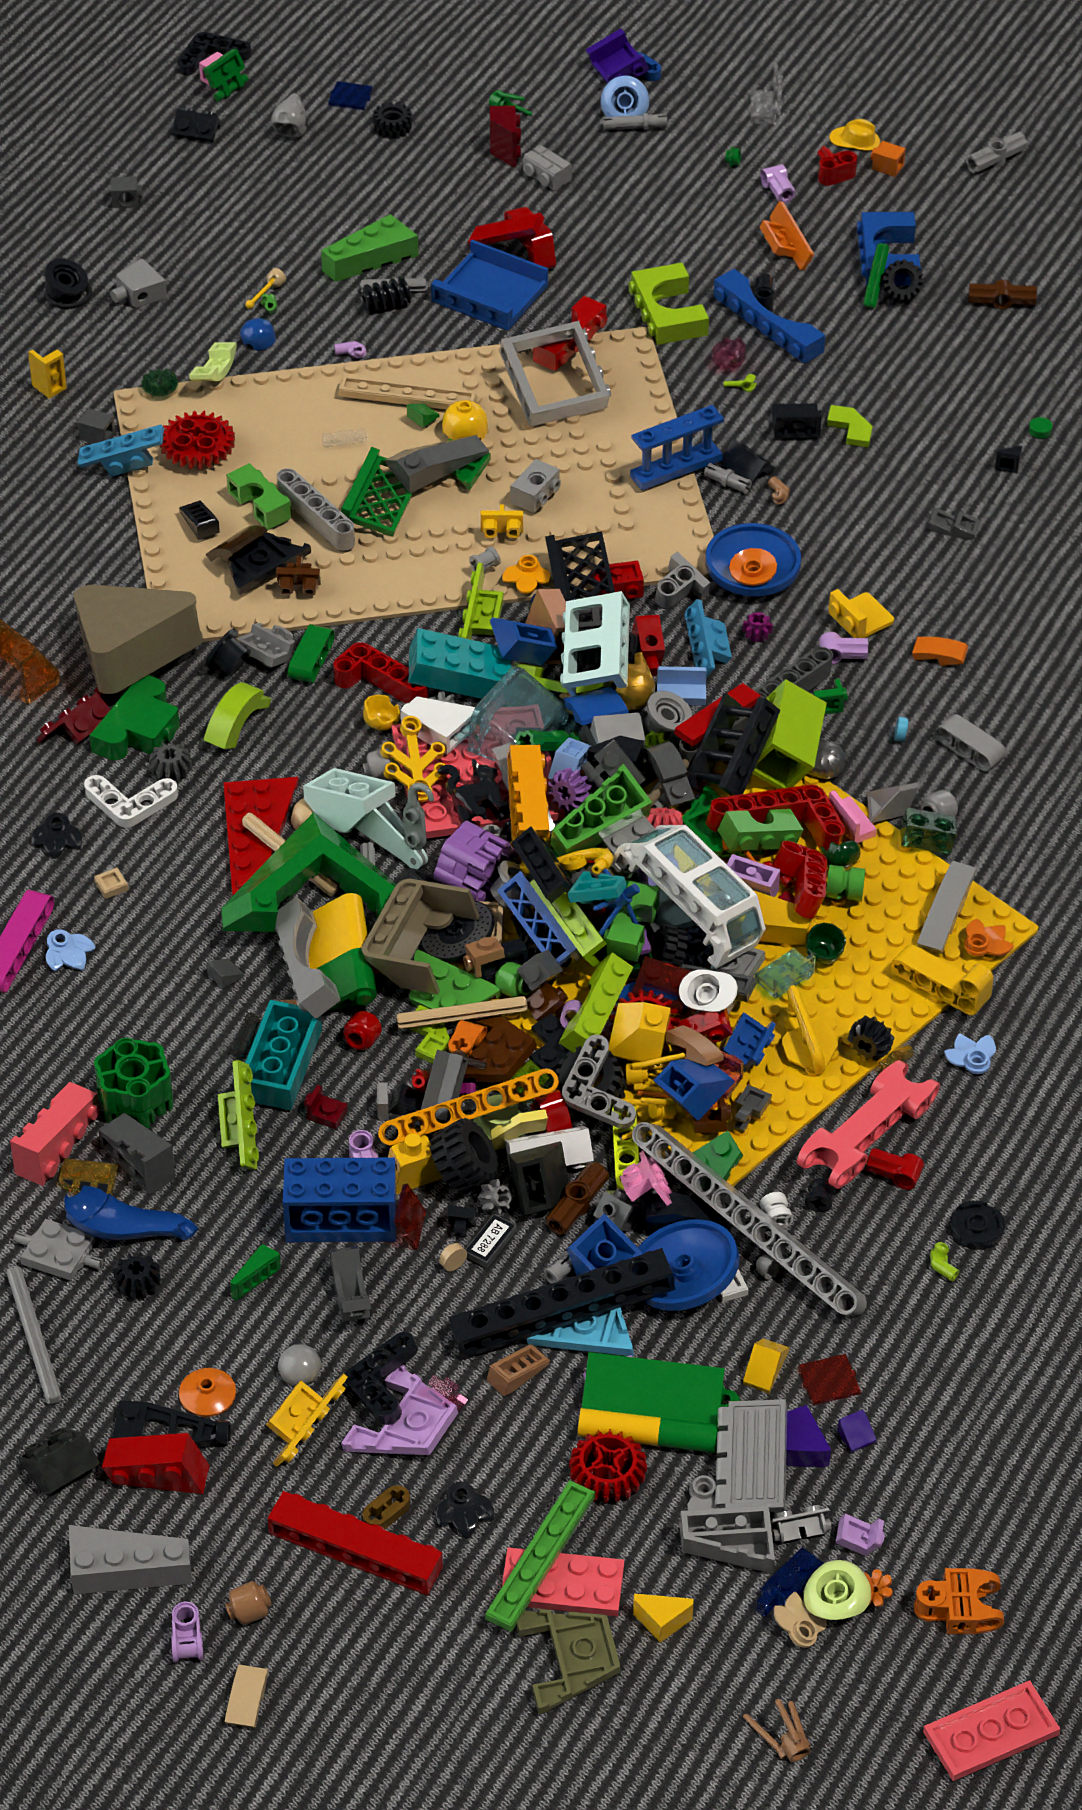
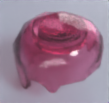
M726 337L712 349V361L722 370L738 369L746 359V344L739 337L736 340H730Z

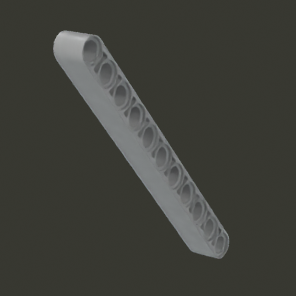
M641 1122L634 1127L632 1132L633 1141L837 1312L843 1315L858 1316L865 1311L867 1301L859 1290L662 1127L647 1122ZM648 1130H651L652 1137L647 1142L646 1133ZM671 1146V1155L666 1158V1148ZM690 1162L691 1171L689 1174H686L685 1166ZM710 1178L711 1187L706 1191L705 1182ZM730 1195L731 1204L726 1208L724 1204L725 1198ZM747 1212H750L752 1216L749 1224H746L744 1220ZM770 1228L772 1236L769 1241H766L764 1237L765 1232ZM790 1245L792 1247V1254L789 1258H786L785 1249ZM811 1262L813 1270L811 1274L807 1275L805 1267L807 1263ZM831 1279L833 1281V1289L828 1293L826 1291V1283ZM852 1296L854 1305L849 1310L846 1306V1301Z

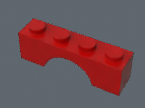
M584 295L572 307L571 322L579 321L581 328L587 332L588 340H591L594 334L606 325L608 320L606 316L607 305ZM574 338L533 348V361L553 371H557L579 350Z

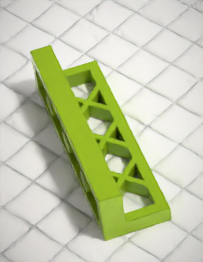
M532 880L530 882L531 886L582 957L593 967L598 965L600 962L594 954L607 943L578 903H570L566 892L553 903H550L535 880Z

